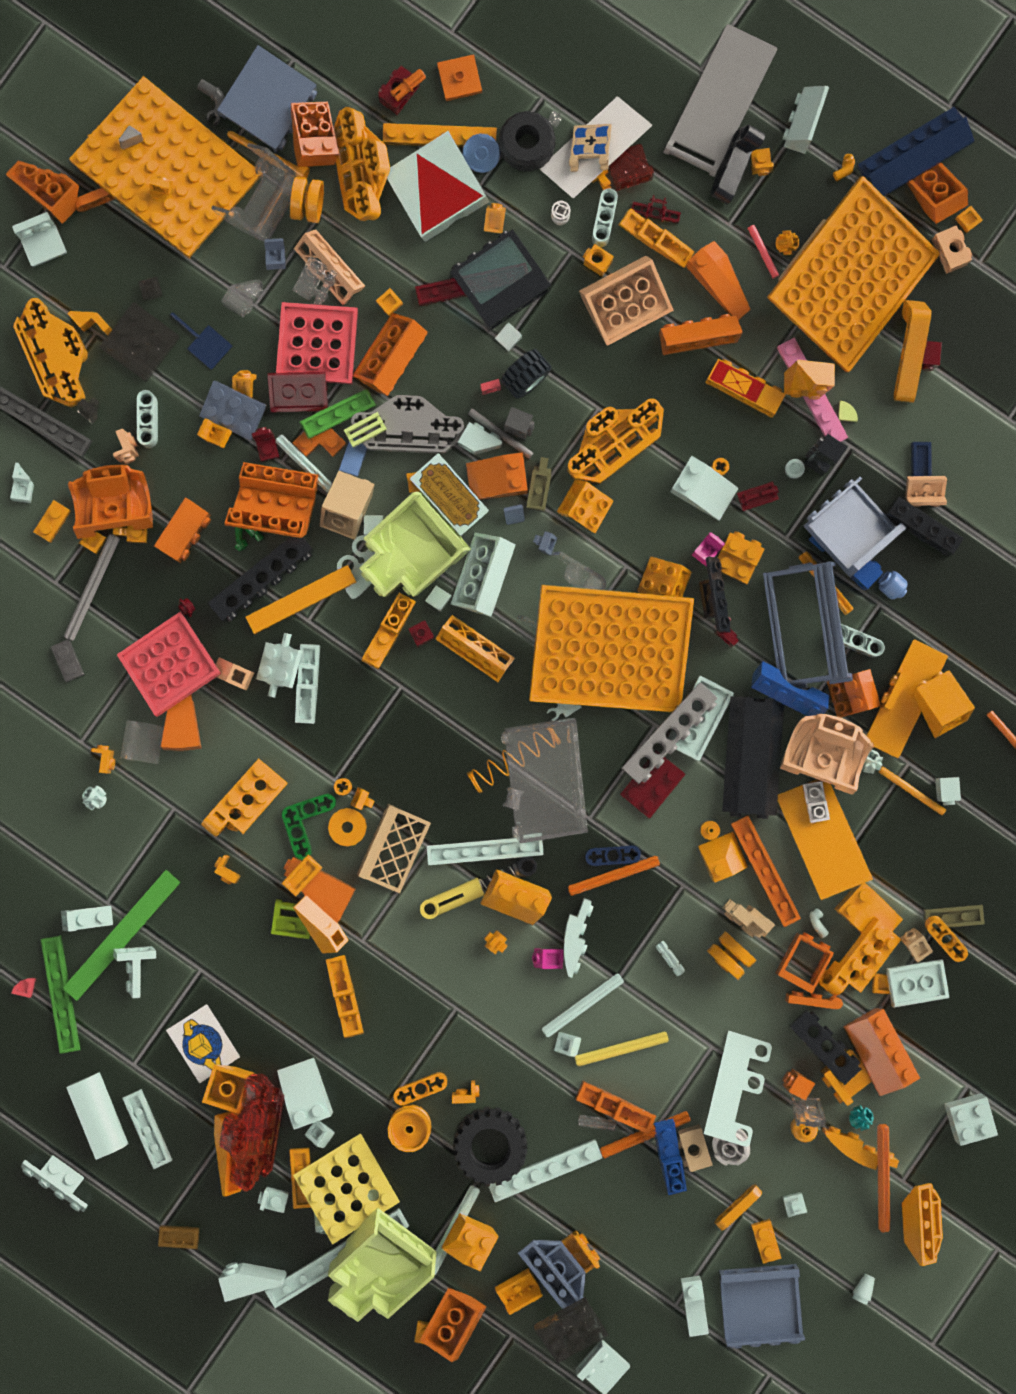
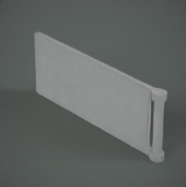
M727 24L663 153L676 156L709 172L710 176L715 177L731 139L738 130L777 52V47ZM674 143L714 161V166L673 147Z

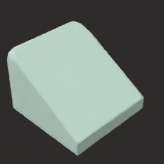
M508 322L495 339L509 352L522 339V335Z
M435 586L425 602L441 612L452 596L438 586Z
M559 1032L554 1051L575 1057L578 1054L581 1038Z
M317 1121L310 1126L305 1136L317 1147L324 1148L335 1132L322 1122Z

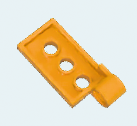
M258 758L203 820L201 826L214 837H217L229 822L240 833L244 834L288 783ZM263 781L266 784V788L259 791L255 788V783ZM245 795H250L253 798V803L245 805L242 802V798ZM234 809L238 810L241 814L236 820L231 819L229 816L230 811Z
M874 917L840 963L834 961L829 969L824 971L819 980V985L833 996L840 995L848 984L861 993L902 939ZM879 940V944L874 947V943ZM867 955L866 961L862 963L863 957ZM856 970L855 975L850 978L851 973Z

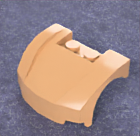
M827 714L806 716L798 722L792 733L780 769L796 775L802 773L835 785V789L853 795L858 789L859 776L864 762L870 751L874 748V745L860 727L843 718Z

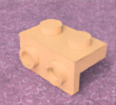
M123 428L117 430L116 434L123 449L114 452L113 456L120 463L130 464L135 461V458L139 457L136 450L138 443L130 432L127 433Z
M946 476L907 477L906 501L914 507L928 505L939 507L940 505H947L945 498Z

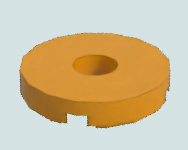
M351 808L340 809L335 812L328 825L329 835L333 841L347 847L359 843L365 836L367 829L366 820L363 815ZM344 822L352 823L353 830L350 833L343 831L342 825Z

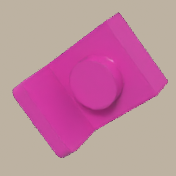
M534 948L532 955L534 967L540 969H563L564 949Z

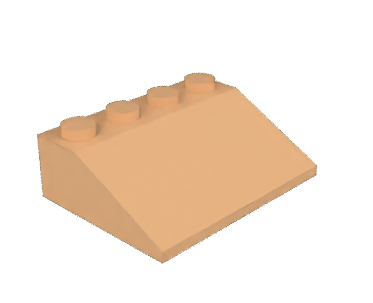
M647 256L632 262L579 291L587 311L607 346L674 311L654 262Z

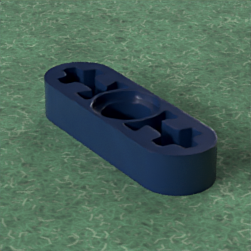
M633 845L591 848L585 854L586 862L592 866L635 863L641 857L640 849ZM620 849H624L623 853H629L630 849H633L634 852H637V856H634L633 860L629 856H624L625 861H621L622 853ZM601 850H605L604 858L606 862H602V858H597L596 862H592V859L588 858V856L592 855L593 851H595L596 855H602ZM611 850L618 852V859L615 861H610L607 857L608 852Z

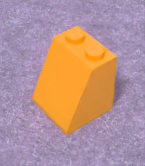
M950 670L945 673L942 671L938 672L928 682L926 680L920 682L913 694L935 738L968 721L975 709Z

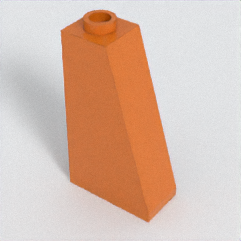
M293 857L292 860L288 859L283 868L286 870L284 875L288 877L302 860ZM320 870L301 892L308 896L338 924L356 888Z

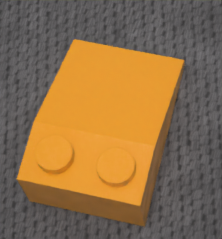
M866 883L853 887L834 908L861 934L874 917L880 920L892 932L903 920ZM879 940L874 943L875 947L879 944Z

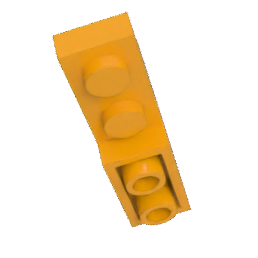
M400 592L398 593L361 661L376 669L380 668L407 621L416 601Z
M829 1126L828 1129L823 1127L822 1132L847 1157L863 1166L874 1170L877 1169L878 1154L875 1151L876 1148L869 1145H864L863 1147L864 1142L856 1133L848 1132L844 1134L840 1132L841 1129ZM889 1152V1164L891 1167L897 1168L899 1160L894 1157V1153Z

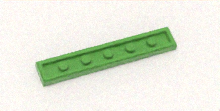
M61 935L43 938L40 940L59 1052L63 1054L79 1051L80 1044L72 997L62 989L69 981Z

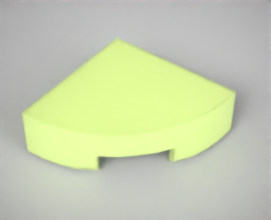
M839 401V421L857 422L858 416L853 406L845 401Z

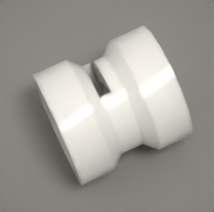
M557 201L552 206L551 219L555 224L564 225L569 221L571 210L568 203Z

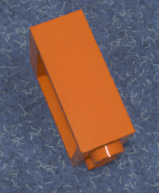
M805 932L802 935L796 933L775 973L812 994L834 952L830 951L831 946L822 941L819 944L812 941L814 937ZM801 940L824 953L809 982L785 970Z

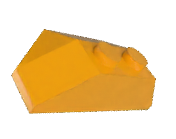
M926 1183L915 1186L902 1202L904 1243L920 1266L937 1262V1254L943 1239L941 1199L933 1185Z

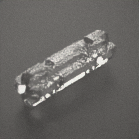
M580 1115L578 1125L602 1130L607 1128L609 1131H615L616 1120H606V1118L591 1116L588 1118L587 1116Z

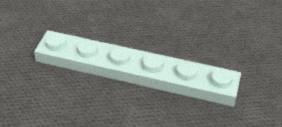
M542 836L427 846L428 865L544 855Z
M593 1139L522 1168L517 1175L514 1174L510 1181L507 1182L505 1180L502 1182V1185L498 1186L495 1183L490 1184L489 1189L494 1201L498 1202L600 1160L603 1157L596 1139Z

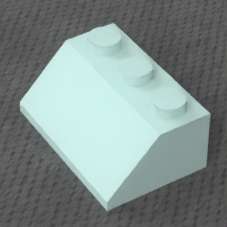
M828 86L804 87L802 93L797 94L794 102L797 105L796 111L792 110L788 122H791L790 129L786 128L783 135V140H786L785 148L806 153L829 89Z

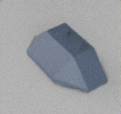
M532 1240L518 1252L567 1315L583 1303L586 1272L561 1241Z

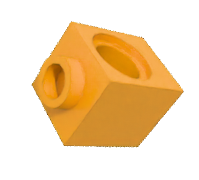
M594 244L592 249L588 248L584 253L583 265L603 277L612 264L614 256ZM599 256L602 261L595 263L592 258Z

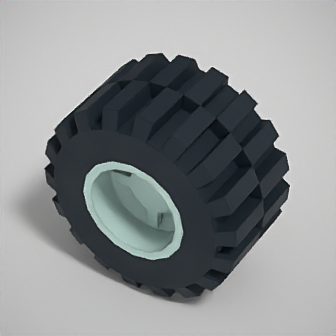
M533 349L519 357L505 371L501 382L518 399L524 397L537 387L549 374L552 366L537 349Z

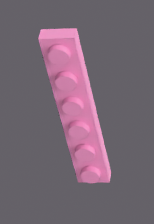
M795 337L777 346V350L787 368L797 360L807 361ZM825 394L817 400L803 396L824 437L829 434L840 442L848 438Z

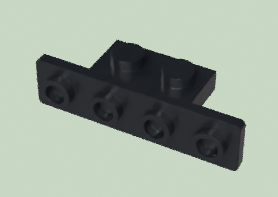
M709 556L705 558L709 579L699 582L704 618H715L717 631L729 633L731 631L730 619L728 617V603L724 592L725 584L722 580V565L719 558Z

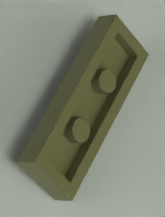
M983 905L923 909L925 922L931 916H938L948 927L985 924ZM932 924L936 929L939 928L937 924Z

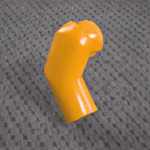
M846 154L843 157L842 168L833 172L836 181L853 172L855 159L852 154Z

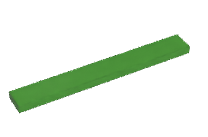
M165 870L62 989L78 1001L115 959L113 957V949L124 948L181 882L168 870Z

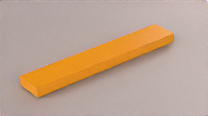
M346 565L246 616V619L253 633L257 634L357 583L349 566Z

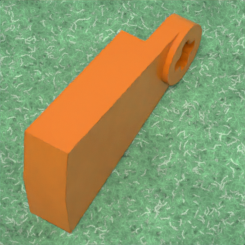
M192 694L167 710L161 742L163 750L187 751L202 749Z

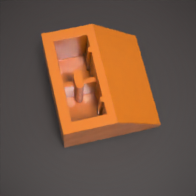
M870 669L852 674L853 681L829 684V681L827 682L837 717L841 718L881 706Z

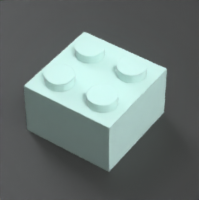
M980 1093L944 1104L954 1140L960 1146L998 1135L988 1098Z

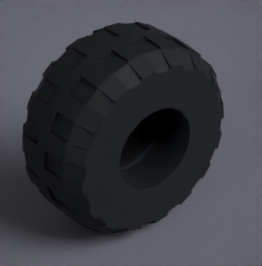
M530 111L518 112L509 117L504 125H502L499 135V148L503 159L512 168L523 172H531L544 167L551 159L555 149V133L549 121L541 114ZM529 134L534 136L538 143L531 149L521 148L516 140L522 135Z

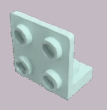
M48 212L12 226L14 233L21 240L32 267L67 253L55 222Z
M601 1339L576 1367V1374L582 1381L586 1378L602 1394H607L630 1368V1364Z

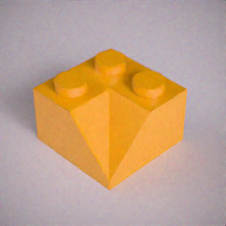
M797 360L784 372V394L790 395L793 398L805 396L812 400L820 399L834 387L835 364Z
M214 1064L202 1103L240 1114L243 1110L254 1072L238 1067Z
M459 1213L441 1248L464 1265L481 1271L499 1236L491 1226Z

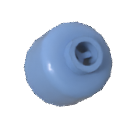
M888 571L880 577L879 590L889 599L902 598L907 593V580L898 572Z

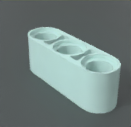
M607 188L601 193L592 242L599 247H604L609 242L618 195L611 188ZM611 197L614 201L607 203L604 198ZM607 215L610 219L603 221L600 219V216ZM598 233H603L606 236V238L601 240L598 239L596 235Z
M142 390L137 395V440L145 448H153L158 441L157 398L149 390ZM151 397L149 404H143L144 398ZM150 415L151 421L143 423L144 417ZM147 434H151V440L149 442H144V436Z
M841 624L844 647L868 657H877L884 652L885 646L881 640ZM854 636L860 638L859 646L853 644L852 639ZM872 643L878 646L877 653H873L870 650Z

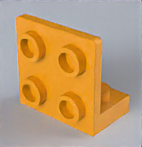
M575 479L557 512L562 516L574 519L591 532L596 533L613 500L587 481Z
M650 557L638 592L683 597L692 572L683 565Z

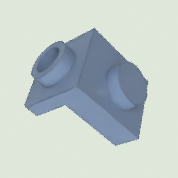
M265 239L266 270L286 269V252L283 239Z

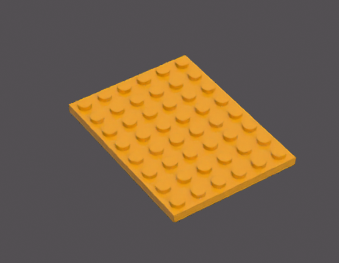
M144 76L69 158L73 165L187 258H190L262 176V173ZM128 126H132L142 133V142L126 149H121L119 138ZM151 176L155 178L158 176L164 177L170 181L172 188L170 196L151 191L149 185Z
M861 176L767 298L845 372H850L941 253L864 176Z
M541 585L529 700L673 712L682 702L694 598Z

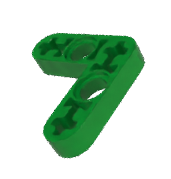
M324 794L287 806L282 811L283 822L296 858L303 860L308 854L311 855L312 853L303 819L334 809L336 799L333 795ZM325 797L332 799L333 803L330 804V808L324 805L320 807L322 811H318V805L315 800L318 799V803L325 801ZM312 803L315 809L312 814H307L304 811L305 804ZM289 809L292 812H296L293 818L295 822L299 820L300 824H294L289 827L288 823H292L291 818L286 817ZM299 827L302 830L300 838L292 836L293 828ZM305 838L306 842H302V846L307 848L308 851L305 853L306 856L303 857L302 854H298L300 845L297 844L295 846L294 841H301Z

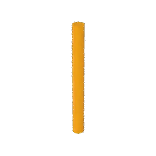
M882 766L880 771H878L940 815L946 812V809L885 767Z

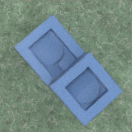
M349 441L339 471L358 477L367 448L363 444L353 448Z

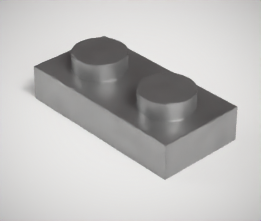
M69 639L51 646L65 682L85 675Z

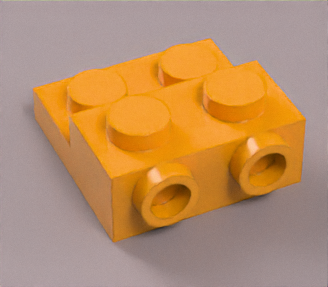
M734 531V534H728L724 542L725 545L722 547L717 558H719L722 565V574L747 585L764 552V548L761 547L762 543L753 539L749 542L744 539L745 535Z

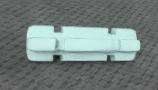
M664 941L656 945L659 953H662V957L670 968H673L676 976L683 974L685 969L679 964L672 951L668 950L667 944Z

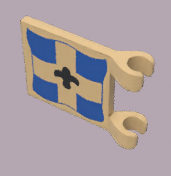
M611 124L574 126L571 157L569 159L571 172H577L579 169V159L599 158L600 169L608 170Z

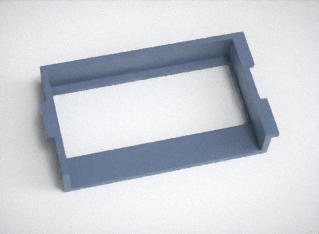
M830 561L815 565L813 563L789 566V569L763 573L776 666L784 679L799 689L808 688L807 684L829 681V684L853 681L852 673H848L833 574V567H836L835 562ZM814 570L829 675L788 681L773 577Z

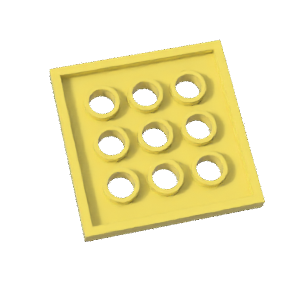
M361 1133L293 1175L332 1245L358 1229L363 1221L377 1208L385 1212L400 1202ZM351 1155H356L359 1158V1163L355 1167L348 1164V1159ZM336 1165L342 1168V1174L339 1177H334L331 1174V1169ZM362 1172H366L369 1175V1180L365 1184H361L358 1181V1175ZM318 1176L324 1177L326 1181L325 1185L321 1188L314 1185V1180ZM344 1183L352 1185V1191L349 1194L341 1192V1186ZM372 1189L377 1190L379 1193L375 1201L368 1199V1192ZM328 1193H332L335 1196V1202L331 1205H327L324 1202V1197ZM354 1200H359L362 1203V1208L359 1211L351 1209V1203ZM340 1210L345 1213V1218L342 1222L334 1220L336 1211Z

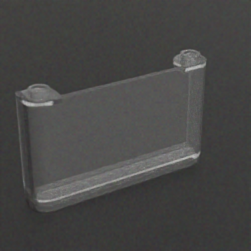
M569 718L505 728L501 736L503 744H506L515 824L512 827L513 837L517 838L519 843L588 833L576 719Z

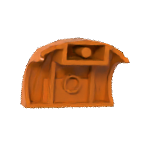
M106 465L84 471L82 477L73 482L69 481L68 487L75 509L73 530L77 539L94 537L98 530L131 525L134 530L153 528L150 494L143 471L131 469L128 465Z

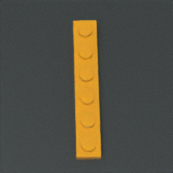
M383 123V143L385 145L425 146L449 131L457 147L463 148L470 137L480 133L488 134L496 140L497 128Z

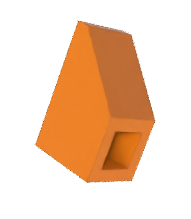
M793 1068L785 1074L782 1080L784 1082L783 1086L788 1092L804 1100L807 1099L815 1085L811 1079Z

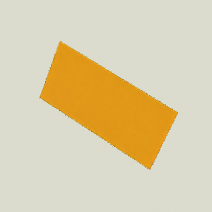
M816 779V780H813V781L808 782V783L818 782V781H821V780ZM824 781L822 782L830 820L810 823L803 785L778 794L777 800L821 900L873 880L831 784Z

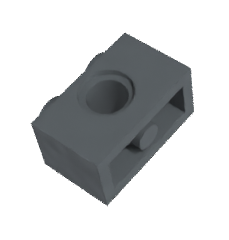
M511 407L504 424V432L526 440L527 435L531 437L535 427L533 415Z

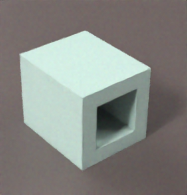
M959 777L935 778L937 801L943 802V805H955V801L961 800Z

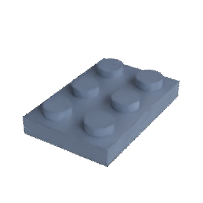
M213 381L199 416L209 419L213 423L225 427L251 441L253 440L251 433H254L258 428L267 405L224 384Z

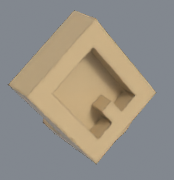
M912 928L900 937L902 939L901 942L907 947L917 963L933 952L925 937L916 928Z

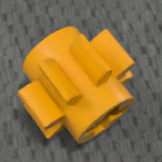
M791 230L782 231V234H779L776 238V248L779 252H783L784 255H791L792 251H796L799 247V238Z
M497 930L494 934L489 932L484 938L487 941L484 946L494 954H497L498 951L503 953L508 946L505 943L507 938Z

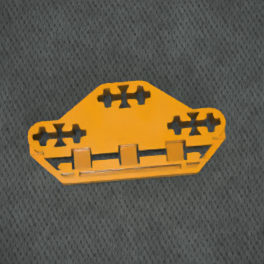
M345 107L339 111L333 127L339 151L336 167L344 210L361 221H373L378 219L381 214L379 199L390 171L387 148L366 127L364 116L361 112Z
M31 298L26 303L21 317L17 316L13 327L44 397L71 408L81 405L85 400V393L78 378L81 365L88 357L81 336L74 327L50 314L47 306L40 299ZM37 306H39L38 310L41 314L42 319L47 323L45 329H43L44 325L43 322L40 320V315L36 312ZM26 318L30 326L34 325V328L25 331L27 327L24 322ZM69 333H72V334H71V338H72V340L74 341L73 343H74L75 347L79 350V351H78V354H79L78 356H75V355H76V351H75V349L72 347V346H73L72 342L68 339V337H69L68 334H69ZM36 339L39 349H44L45 352L36 355L35 352L37 350L32 340ZM44 363H46L50 374L54 373L55 376L46 379L48 375L43 366ZM66 375H69V376H68V379H69V382L72 384V385H71V386H72V389L76 392V394H75L76 398H73L74 394H73L72 390L70 389L71 387H70L69 383H68L67 381H65ZM53 388H57L61 399L53 396L55 393Z
M648 399L636 409L616 410L613 407L603 409L587 422L579 453L568 462V473L574 479L586 480L595 484L604 482L661 437L663 407L656 399ZM648 407H655L654 412L651 410L646 416L641 417L639 424L632 422L633 417L635 419L639 418L641 414L647 411ZM607 414H608L609 416H610V415H613L612 420H611V419H607V420L604 422L605 428H603V423H602V424L598 427L597 432H596L595 430L591 431V426L596 427L597 425H599L600 420H601V422L604 421V420L606 419V415H607ZM658 421V429L653 428L649 431L648 428ZM637 432L643 440L639 439L630 447H627V444L637 437L635 434ZM616 448L621 457L618 455L607 464L605 461L616 453L614 450ZM588 452L595 453L594 459L589 457L586 463L580 464L579 470L572 469L573 463L578 465L581 459L587 458ZM593 465H595L601 472L599 473L597 471L595 474H593L592 477L587 476L590 472H592L595 469Z

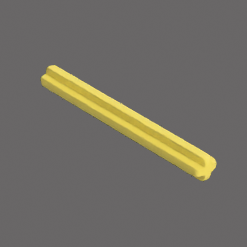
M661 1032L576 1055V1065L583 1066L667 1043L669 1041L666 1032Z

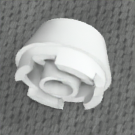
M742 1129L736 1131V1138L739 1141L747 1140L748 1137ZM713 1138L714 1156L723 1165L731 1164L738 1166L746 1161L750 1155V1145L744 1147L719 1138Z

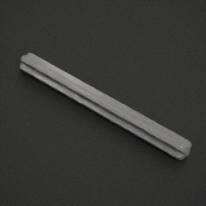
M113 534L108 536L64 634L66 639L71 641L75 639L116 549L119 537Z

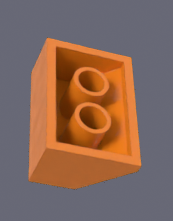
M185 497L154 547L179 563L182 560L185 561L190 554L189 549L192 544L195 545L201 537L199 534L202 529H206L210 524L211 515Z
M448 1288L419 1341L450 1362H454L462 1353L487 1306L467 1294Z

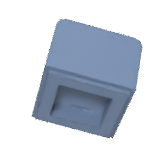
M521 504L504 508L507 525L525 520Z

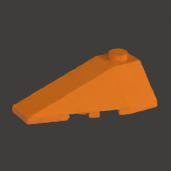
M17 161L6 173L14 183L62 224L75 211L79 185L66 174H57L49 169H40L35 165L22 161Z
M715 241L701 248L688 260L686 268L730 316L736 315L739 321L751 310L727 254Z

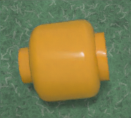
M800 1115L793 1119L791 1132L798 1141L807 1143L815 1139L818 1128L812 1118L807 1115Z

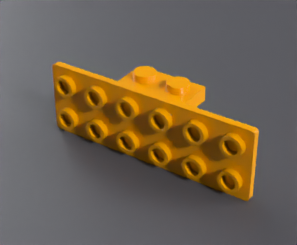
M917 640L911 642L896 675L894 674L889 682L891 686L888 692H885L882 696V704L866 735L875 748L895 758L900 757L921 713V709L913 695L916 686L924 680L926 682L932 680L935 674L941 672L948 658L946 654Z

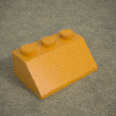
M496 869L480 904L533 925L544 915L552 897L549 890Z

